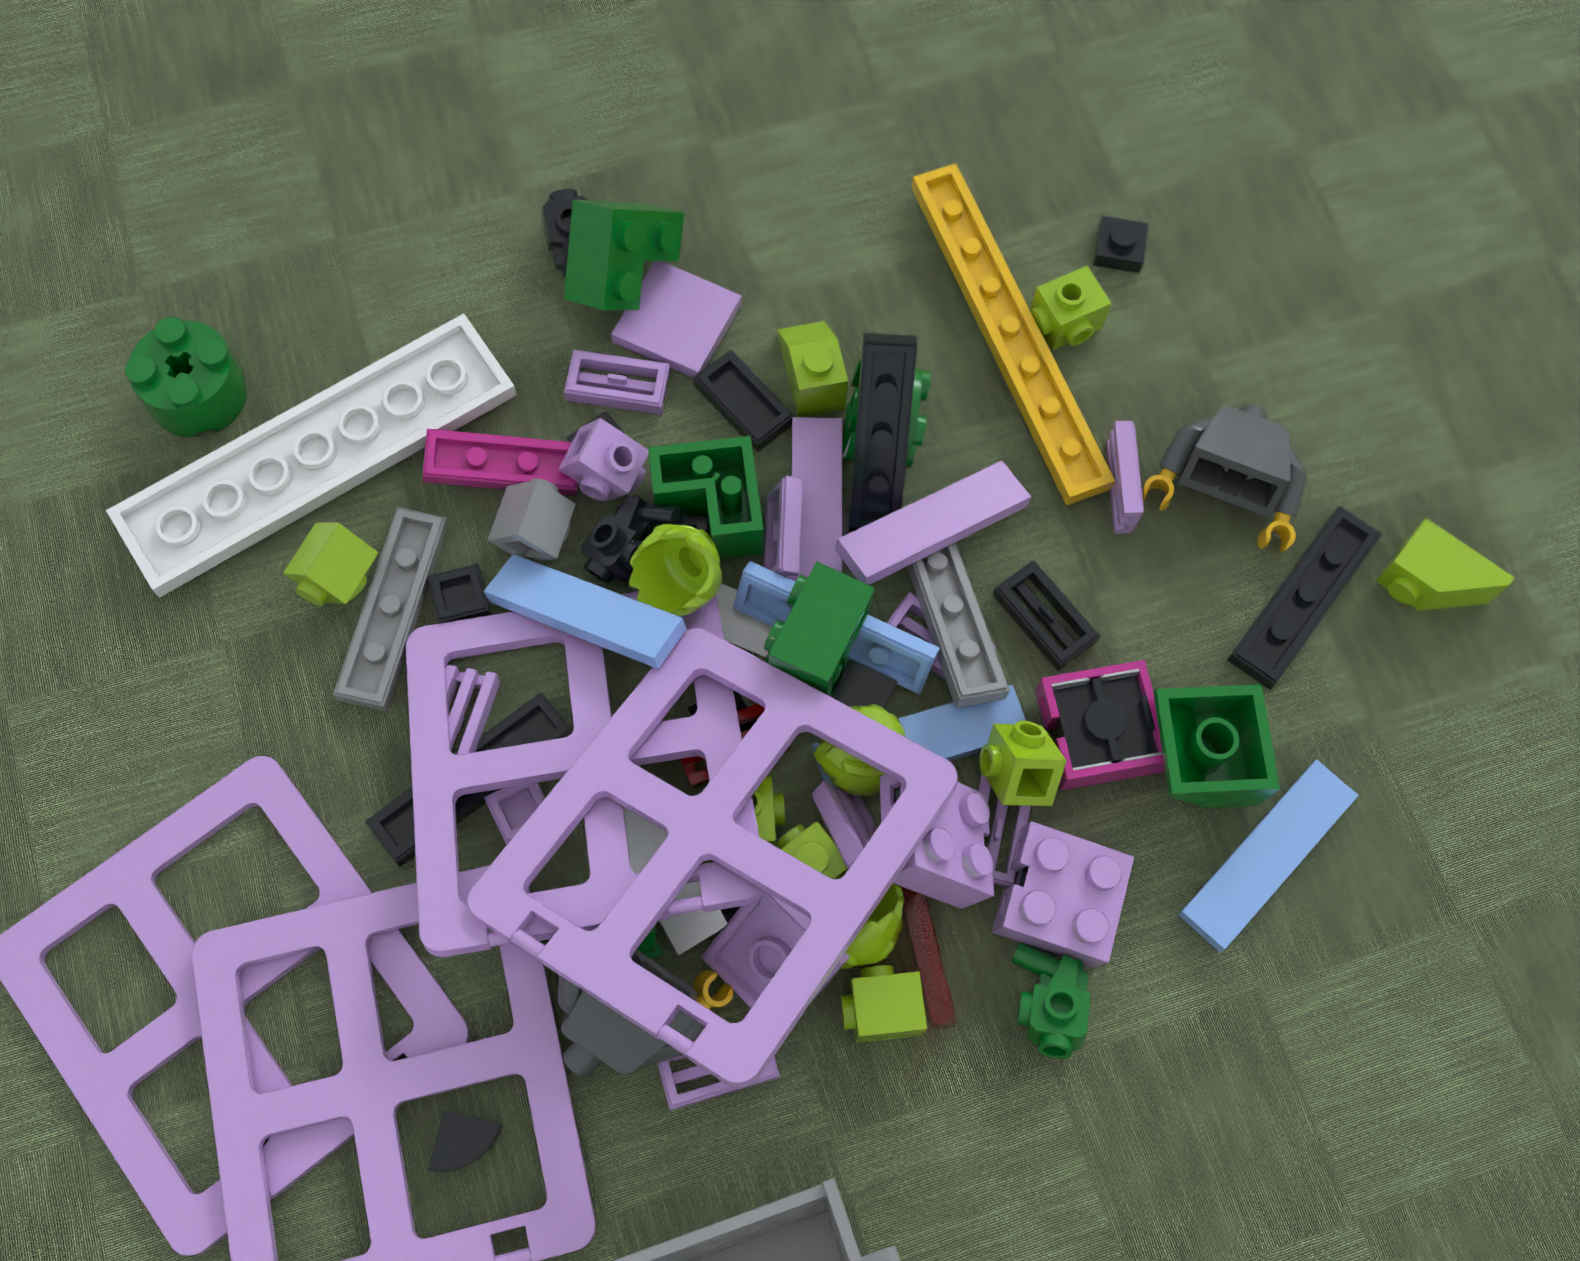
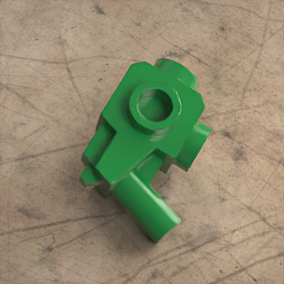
M1020 942L1012 958V963L1039 975L1040 979L1039 984H1034L1032 992L1021 991L1017 1025L1027 1026V1038L1032 1044L1038 1045L1037 1050L1040 1054L1055 1059L1069 1058L1072 1055V1051H1077L1083 1047L1087 1035L1091 996L1087 992L1088 973L1083 971V962L1079 959L1074 960L1063 955L1061 961Z

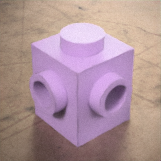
M598 418L579 428L558 470L578 482L580 490L587 496L598 501L608 502L626 494L630 495L636 491L644 479L646 470L642 466L649 453L648 449L602 418Z

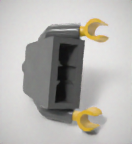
M1225 405L1219 408L1213 419L1202 417L1177 431L1158 465L1162 468L1160 474L1148 478L1143 488L1142 498L1144 502L1147 493L1152 489L1162 490L1166 497H1164L1159 511L1165 510L1170 505L1174 493V484L1172 482L1175 476L1180 477L1178 483L1180 485L1268 518L1275 512L1274 521L1259 532L1257 544L1261 550L1269 544L1271 532H1275L1281 538V546L1279 548V554H1281L1296 539V532L1289 521L1291 516L1296 517L1307 478L1306 471L1295 451L1290 448V431L1285 426L1266 420V412L1257 405H1245L1240 409Z
M636 949L633 953V962L709 1010L712 1006L722 1007L727 1005L733 997V988L726 983L719 988L716 995L713 997L709 996L708 988L718 975L716 971H702L694 980L692 988ZM559 975L558 1004L565 1012L561 1031L567 1038L573 1041L563 1053V1060L574 1073L584 1077L589 1076L602 1061L620 1074H631L642 1064L650 1066L684 1055L661 1039H656ZM679 1010L669 1024L671 1028L693 1042L705 1027L681 1010Z

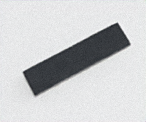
M863 333L849 528H861L902 508L918 345L917 336Z
M1338 506L1227 661L1271 690L1382 533L1341 506Z
M540 692L484 733L479 739L476 752L564 738L573 731L542 692ZM411 787L365 821L399 867L416 855L413 790ZM500 789L460 796L455 803L456 825L485 804L484 797Z

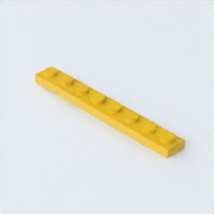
M954 163L914 176L911 189L1066 506L1111 490L1115 479L957 164Z

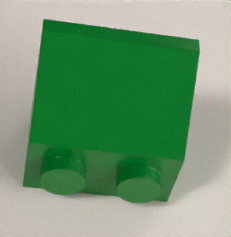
M1262 684L1155 689L1153 695L1169 797L1206 809L1259 806L1280 789Z

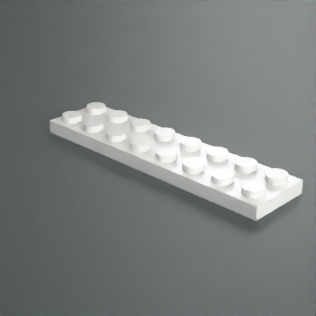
M463 313L107 509L106 512L150 587L160 598L425 448L427 429L455 431L517 395L516 390L509 377Z

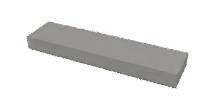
M397 507L333 693L337 701L388 712L405 661L406 641L408 636L415 630L429 587L427 576L433 575L449 527L446 517Z
M956 542L908 565L907 569L933 644L940 647L937 656L955 707L961 708L1005 700L1010 690Z

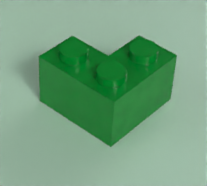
M573 200L564 299L603 311L639 310L644 261H679L685 212L646 203Z
M751 436L648 447L655 505L679 506L683 514L686 515L707 514L710 538L715 544L720 559L763 554L764 528Z
M816 561L809 577L801 574L797 578L788 598V604L792 605L793 608L785 623L777 620L772 626L764 645V649L769 651L765 662L831 697L848 665L850 650L873 606L875 588Z

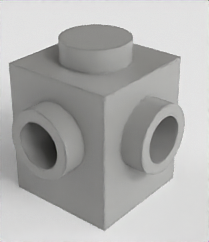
M531 479L528 482L507 486L487 541L511 555L515 554L534 562L557 559L561 546L570 533V520L576 504L559 494V488L556 485L543 479Z

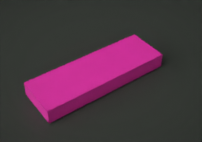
M427 429L423 465L424 483L506 490V487L510 485L528 482L531 479H543L556 485L559 488V494L576 496L578 483L558 470L572 442Z

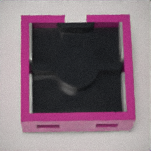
M1145 660L1041 678L1035 694L1045 730L1054 729L1056 736L1055 744L1067 760L1059 783L1060 791L1162 773L1165 770L1153 695L1154 691Z

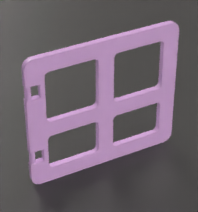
M639 591L621 595L637 600ZM716 595L699 610L679 616L683 618L686 630L701 628L724 639ZM515 612L422 626L415 629L406 641L419 935L425 949L437 957H449L490 950L493 946L510 944V942L495 932H489V928L474 918L468 903L461 901L455 812L457 799L466 794L561 779L612 717L603 647ZM555 642L565 645L574 730L569 736L462 755L452 753L445 669L451 660ZM701 675L693 680L698 707L696 713L690 717L661 721L632 756L631 762L640 766L699 756L704 758L707 763L709 781H711L742 740L733 690L709 676ZM751 796L734 821L741 827L759 836ZM610 798L597 800L584 816L590 867L589 879L580 885L528 893V895L586 931L594 930L601 924L638 876L637 873L631 870L624 807ZM716 861L700 864L687 883L699 881L702 896L673 900L659 920L669 919L672 915L701 910L710 912L750 905L758 901L765 891ZM534 917L523 932L537 941L551 939L556 930Z
M701 628L688 629L683 633L660 668L652 667L471 888L467 899L468 907L478 922L511 944H516L537 958L540 963L656 1039H661L681 1052L690 1061L731 1087H746L756 1082L951 799L957 788V771L954 765L947 759L717 635ZM705 675L758 703L765 710L705 789L696 796H689L631 762V758L692 681L698 676ZM802 732H810L898 780L906 787L849 870L840 879H831L741 827L734 821L796 736ZM601 798H610L661 828L668 835L601 924L594 930L586 931L528 895L526 891L530 883L595 802ZM707 860L716 861L811 919V923L745 1018L738 1023L727 1022L632 961L633 953L699 865ZM534 917L556 930V933L546 945L523 932ZM679 1010L706 1026L695 1042L669 1026Z
M257 756L248 760L0 934L1 982L170 1246L182 1255L202 1254L228 1234L221 1180L219 1179L200 1194L193 1192L132 1096L134 1088L140 1082L202 1038L191 956L195 941L156 885L157 875L245 811L258 806L263 809L319 888L320 894L318 899L307 908L372 893L282 767L274 759L267 756ZM117 906L175 990L177 999L170 1009L109 1053H103L47 968L45 956L51 949L103 912ZM397 929L374 935L368 943L370 960L411 1016L414 1023L411 1033L386 1051L387 1058L391 1061H396L404 1055L408 1058L469 1043L470 1029L467 1022L401 931ZM321 948L245 966L239 974L254 1087L260 1094L293 1085L247 1019L245 1007L248 1002ZM344 1117L270 1136L267 1143L263 1146L270 1200L280 1195L354 1137V1130L351 1120Z
M489 866L459 872L462 902L467 903L471 888ZM417 882L221 928L200 936L193 946L191 956L231 1261H278L263 1153L265 1140L272 1135L344 1117L350 1119L353 1124L371 1245L365 1254L341 1261H540L586 1247L595 1235L596 1220L545 965L514 943L499 945L514 1020L512 1029L505 1034L391 1061L387 1058L368 943L376 934L419 924ZM529 886L526 891L527 894L530 893ZM313 949H324L327 957L343 1067L335 1076L260 1094L254 1087L239 974L245 966ZM512 1075H521L526 1083L547 1193L545 1205L538 1210L426 1239L419 1237L414 1227L396 1118L398 1107L404 1102ZM525 1226L529 1247L496 1256L492 1235Z

